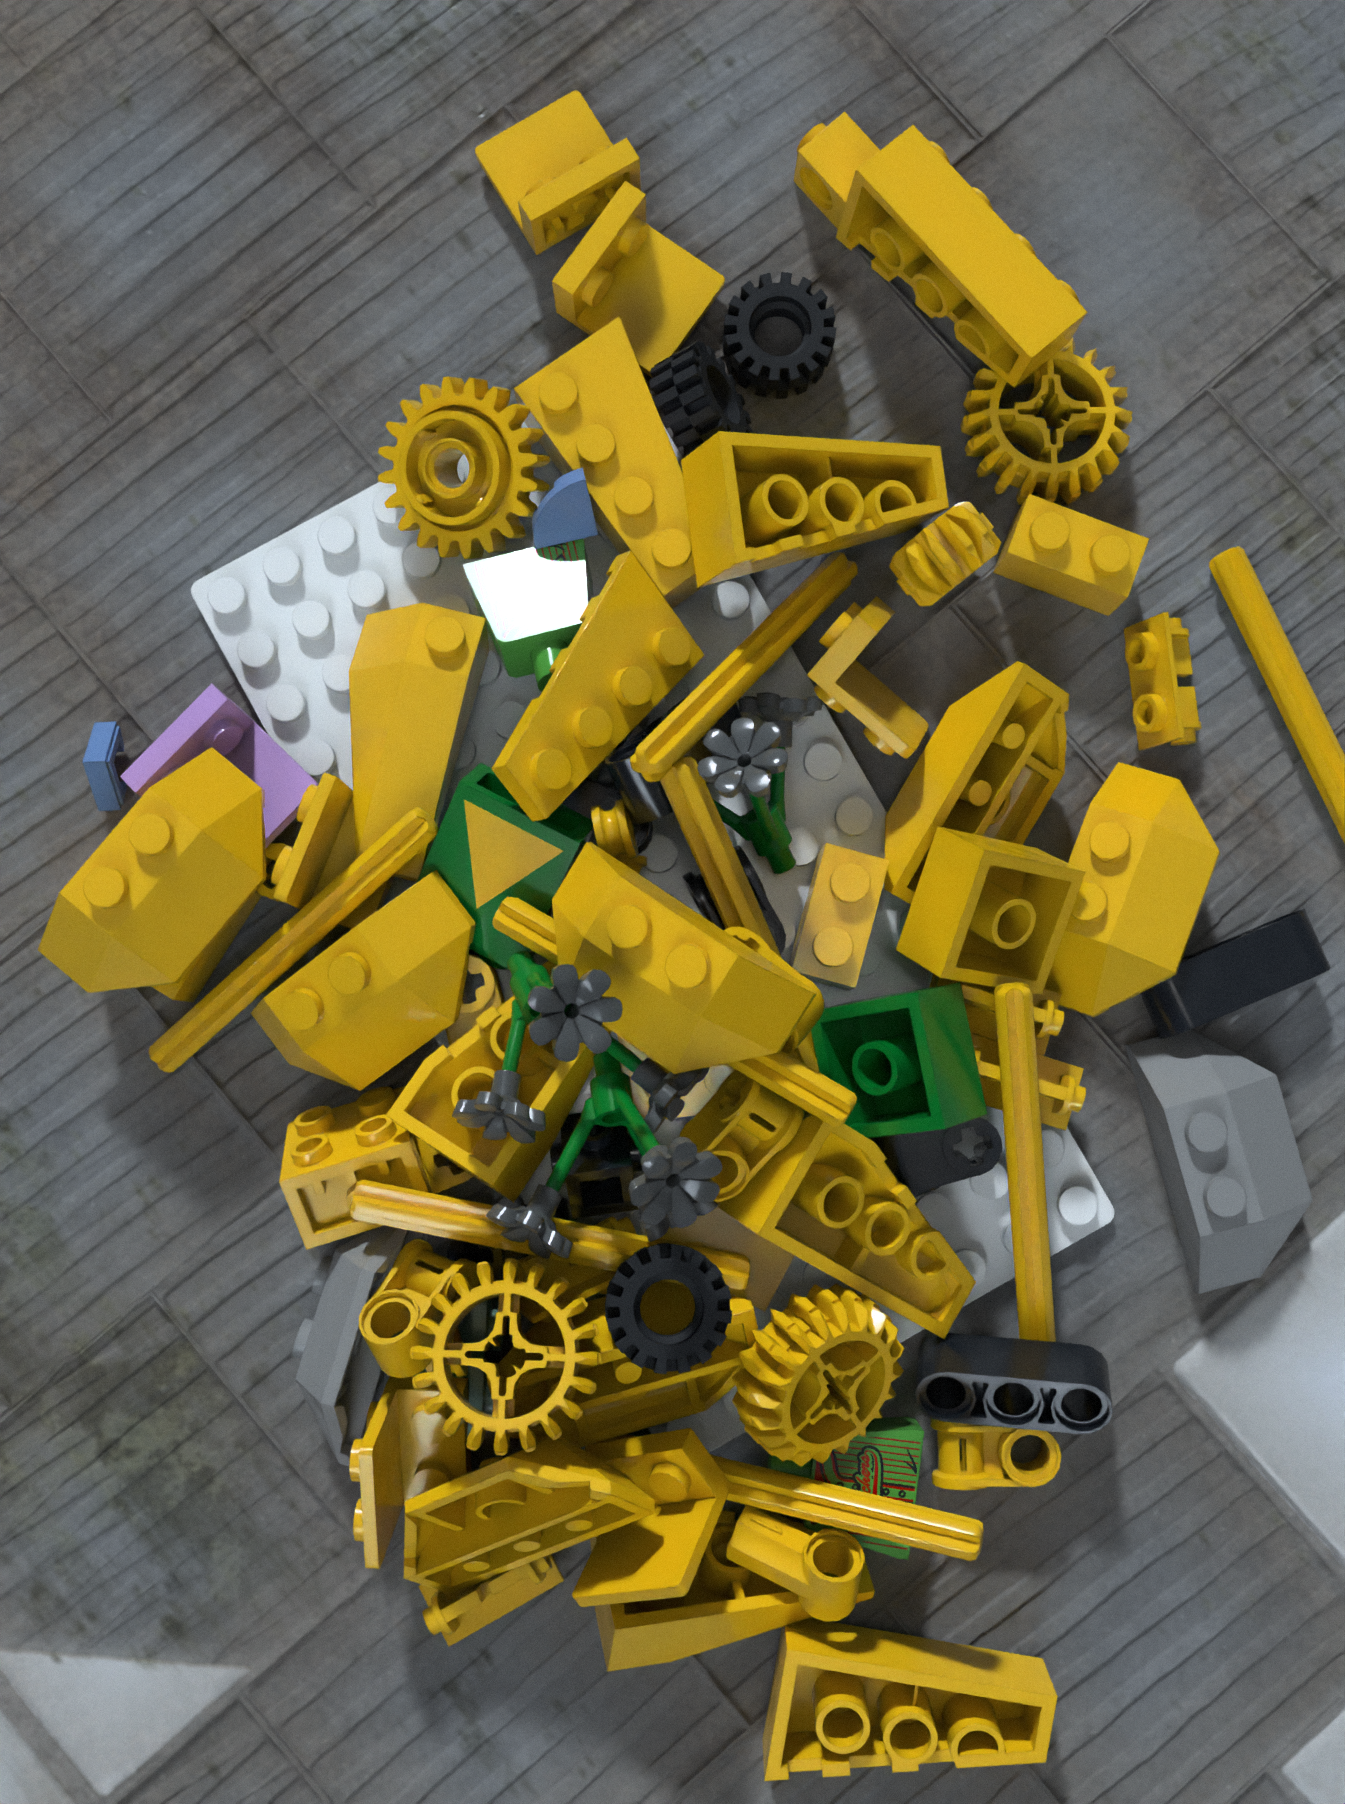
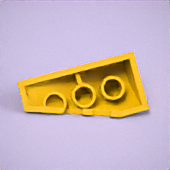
M423 602L366 615L349 668L355 860L413 808L420 807L424 809L438 825L490 650L486 618ZM433 840L393 876L417 882Z
M548 960L542 966L547 969L551 977L552 969L558 965ZM514 995L497 1009L492 1005L475 1019L478 1024L448 1048L442 1045L425 1058L386 1114L389 1119L513 1203L553 1145L594 1066L593 1057L596 1055L582 1042L579 1043V1052L574 1060L570 1062L560 1061L555 1057L552 1049L553 1039L545 1045L539 1046L534 1043L529 1033V1023L526 1025L517 1073L522 1076L518 1100L529 1106V1108L543 1111L546 1114L545 1130L536 1131L534 1143L524 1144L514 1140L509 1132H507L506 1139L488 1140L482 1138L485 1126L468 1128L460 1125L457 1119L452 1117L457 1102L461 1099H477L480 1091L491 1092L494 1073L497 1070H502L511 1026ZM602 1024L601 1026L611 1034L612 1030Z
M814 1115L802 1120V1124L791 1142L781 1151L776 1152L746 1184L742 1192L731 1199L722 1201L718 1207L762 1238L945 1339L976 1284L972 1275L940 1231L929 1224L916 1206L917 1200L909 1188L898 1181L884 1162L887 1158L877 1144L846 1124L840 1127H833Z
M723 1510L720 1513L694 1580L685 1596L595 1606L607 1672L673 1662L809 1619L812 1616L804 1611L796 1593L726 1558L727 1546L734 1532L737 1520H735V1512ZM599 1536L590 1539L591 1552ZM864 1561L856 1603L872 1599L875 1593L866 1561ZM829 1572L823 1573L824 1575L829 1577H838L837 1575Z

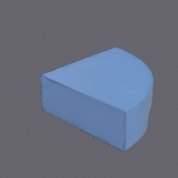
M583 468L573 470L559 477L554 482V488L543 498L538 509H535L532 517L535 549L598 535Z
M116 721L94 723L82 762L99 811L121 810L122 805H124L126 783L119 781L114 760L117 752H125L121 729Z

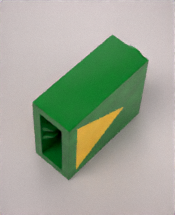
M480 763L459 781L417 882L437 870L476 922L473 942L470 944L469 949L476 952L479 958L488 965L497 969H509L507 961L514 953L528 951L534 956L536 952L494 928L492 921L498 907L506 897L521 899L553 918L552 898L586 842H589L594 831L592 820L560 804L547 819L532 822L491 770V767Z

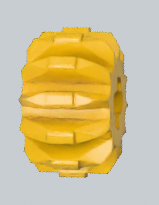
M961 502L939 516L892 556L889 568L898 578L896 582L907 596L911 595L920 607L931 606L998 553L1001 541L993 532L994 526L983 512L979 514L971 502Z

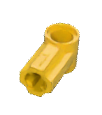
M746 1505L736 1522L726 1553L727 1559L796 1593L804 1611L813 1618L825 1622L839 1621L847 1617L855 1608L865 1557L863 1548L857 1539L846 1531L832 1528L814 1532L773 1511ZM829 1572L837 1575L838 1577H829L824 1575L823 1573Z

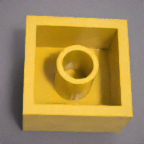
M937 826L896 950L940 978L992 987L1004 983L1021 982L1028 984L1032 993L1042 995L1086 871L1038 848Z

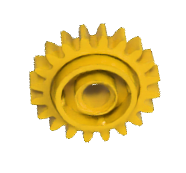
M443 377L441 388L437 385H420L422 403L402 399L400 406L403 414L407 417V423L387 421L385 426L397 438L396 446L379 447L378 453L382 457L393 461V469L378 475V481L396 485L397 490L385 501V507L406 509L398 524V529L400 531L420 529L417 537V546L419 548H435L438 545L440 557H458L461 553L464 559H478L483 557L484 549L488 553L506 551L504 536L508 538H523L526 535L519 516L533 517L535 509H538L537 505L529 499L531 492L549 491V485L545 481L534 477V469L548 464L550 457L531 452L532 444L536 443L544 435L543 430L522 428L521 425L526 420L530 408L527 405L520 404L508 406L511 393L509 389L493 386L489 390L487 380L469 377L466 383H464L462 378ZM463 454L469 463V475L464 484L460 481L457 472L458 462Z

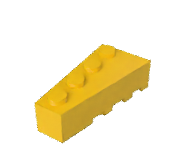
M912 125L856 169L836 239L849 250H852L860 243L875 256L871 260V268L886 281L890 282L898 275L908 283L916 295L915 305L930 318L947 316L955 323L954 332L956 339L1015 388L1070 342L1087 314V311L1080 304L1075 291L1066 282L1057 280L1036 257L1030 242L1022 235L1014 233L993 211L987 196L978 188L971 187L950 165L945 151L937 143L928 141Z
M618 316L516 386L514 392L517 404L527 405L530 408V412L524 421L528 428L543 430L544 435L538 442L561 474L564 475L573 470L583 468L595 521L619 554L632 551L673 609L703 588H697L683 473L620 316Z
M718 431L681 460L697 588L905 533L949 508L940 446Z
M812 1618L805 1619L781 1628L762 1739L764 1781L789 1780V1772L822 1770L823 1777L851 1776L850 1768L891 1766L892 1773L919 1771V1764L953 1761L956 1768L1046 1763L1058 1696L1043 1658L830 1621L825 1622Z

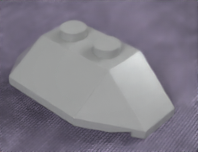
M1192 1030L1165 1039H1160L1157 1036L1125 1045L1195 1292L1201 1294L1260 1278L1313 1201L1277 1075Z
M381 1226L337 1248L333 1257L324 1255L318 1267L312 1293L320 1295V1301L314 1320L305 1318L302 1322L294 1343L292 1356L301 1359L295 1379L339 1464L349 1466L353 1442L356 1438L363 1439L366 1432L369 1405L372 1401H379L386 1378V1373L381 1370L359 1329L360 1312L392 1269L394 1261L403 1247L413 1239H421L427 1242L429 1234ZM399 1332L395 1333L391 1338L398 1336Z

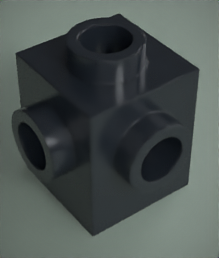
M581 1113L568 1114L560 1129L561 1143L551 1146L552 1171L578 1124ZM622 1125L612 1127L593 1126L564 1183L566 1182L573 1219L639 1210L638 1206H634L631 1203L628 1187L630 1182L635 1179L634 1173L643 1171L640 1161L642 1156L627 1127Z

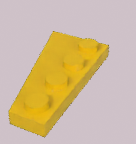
M631 550L616 556L606 572L609 576L606 584L598 596L591 598L579 618L582 625L568 648L562 649L549 669L552 673L551 678L539 698L531 700L491 768L532 822L547 819L705 656Z

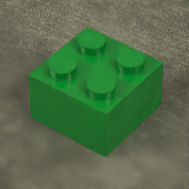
M960 982L825 1007L820 1020L811 1030L819 1073L854 1092L857 1097L856 1104L844 1124L867 1138L947 1129L987 1114Z

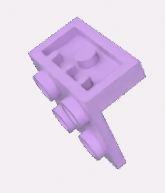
M211 683L120 777L136 794L142 797L149 787L213 747L265 790V808H263L265 845L267 848L297 817L299 804L309 785L314 784L318 786L319 784L245 711Z

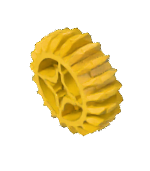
M1073 338L1066 346L1016 386L1034 383V390L1029 397V401L1015 402L1012 409H999L1000 399L1007 392L1014 389V387L994 370L983 368L977 372L973 380L976 390L968 391L963 402L964 409L970 412V414L963 417L960 429L962 433L974 436L968 440L964 448L966 456H984L976 472L978 478L986 477L993 472L999 476L994 487L996 494L1004 493L1009 485L1019 488L1016 495L1018 505L1023 504L1028 494L1032 495L1033 492H1038L1039 498L1053 503L1056 500L1057 493H1059L1067 504L1073 503L1081 495V488L1089 493L1094 492L1103 482L1101 474L1111 475L1120 463L1116 454L1122 453L1129 444L1130 436L1122 430L1126 429L1132 421L1133 412L1118 407L1126 399L1128 387H1110L1108 384L1116 374L1115 365L1104 367L1099 371L1093 366L1097 359L1096 348L1086 352L1083 358L1073 354L1075 351ZM1064 390L1071 393L1077 400H1074L1067 396ZM1040 410H1041V415H1042V416H1045V419H1044V418H1041V417H1037V415H1038V413L1040 412ZM1047 426L1055 427L1051 435L1050 429H1048ZM1079 435H1091L1090 446L1086 453L1071 461L1058 463L1057 455L1063 448V442L1075 441ZM1011 443L1023 446L1029 453L1030 458L1019 452Z
M507 1258L505 1260L503 1280L494 1281L493 1270L488 1262L478 1263L477 1275L481 1285L473 1289L461 1273L453 1275L451 1277L452 1285L461 1297L452 1303L446 1296L435 1292L430 1297V1302L435 1308L445 1313L441 1322L437 1323L431 1319L419 1318L416 1323V1328L421 1332L435 1335L433 1346L419 1345L413 1346L410 1349V1357L412 1359H431L433 1371L414 1376L412 1378L413 1386L415 1388H424L436 1383L440 1392L439 1395L429 1399L423 1405L425 1413L432 1415L448 1405L454 1413L444 1422L441 1429L442 1433L450 1437L466 1421L473 1426L467 1437L466 1447L473 1451L481 1446L486 1431L495 1432L493 1446L495 1454L499 1456H504L508 1453L510 1432L519 1431L520 1442L525 1452H531L536 1449L537 1440L532 1427L540 1423L552 1440L561 1437L563 1431L553 1414L561 1408L572 1419L578 1420L582 1416L583 1409L578 1403L568 1398L573 1387L583 1393L593 1394L595 1392L596 1382L589 1378L578 1376L580 1364L599 1365L602 1361L601 1353L594 1351L580 1352L579 1340L593 1338L598 1335L599 1329L597 1324H586L576 1329L571 1319L583 1313L588 1307L586 1300L583 1297L577 1298L564 1308L558 1299L567 1291L569 1281L561 1276L554 1281L548 1292L539 1288L545 1275V1267L539 1263H535L530 1269L527 1282L517 1281L519 1266L518 1261L514 1258ZM499 1297L494 1328L487 1338L476 1343H452L458 1325L473 1308L484 1301ZM520 1297L539 1303L552 1315L561 1330L565 1347L540 1346L526 1339L521 1328V1315L519 1314ZM509 1317V1334L513 1335V1346L518 1349H525V1353H541L544 1358L543 1360H525L522 1368L518 1365H513L516 1374L507 1377L506 1394H504V1376H501L500 1364L489 1362L488 1358L471 1357V1352L489 1351L492 1344L500 1346L497 1338L506 1335L507 1319ZM450 1365L473 1366L486 1373L491 1383L492 1414L476 1408L462 1395L455 1384ZM535 1368H564L558 1386L545 1403L529 1413L514 1416L515 1398H517L519 1381L525 1373Z
M837 1283L829 1289H824L814 1284L806 1297L792 1293L789 1298L788 1307L782 1312L770 1308L771 1321L763 1330L751 1329L756 1339L752 1348L738 1353L744 1368L737 1371L731 1379L737 1387V1392L732 1402L740 1415L739 1420L744 1424L745 1431L770 1455L778 1457L782 1462L792 1460L799 1466H803L812 1458L823 1464L828 1460L833 1449L845 1454L848 1451L850 1440L857 1435L866 1438V1427L874 1418H883L880 1408L884 1401L897 1395L891 1386V1382L900 1377L904 1371L897 1360L905 1349L897 1340L898 1329L891 1323L890 1317L880 1310V1306L868 1296L860 1295L855 1290L843 1288Z

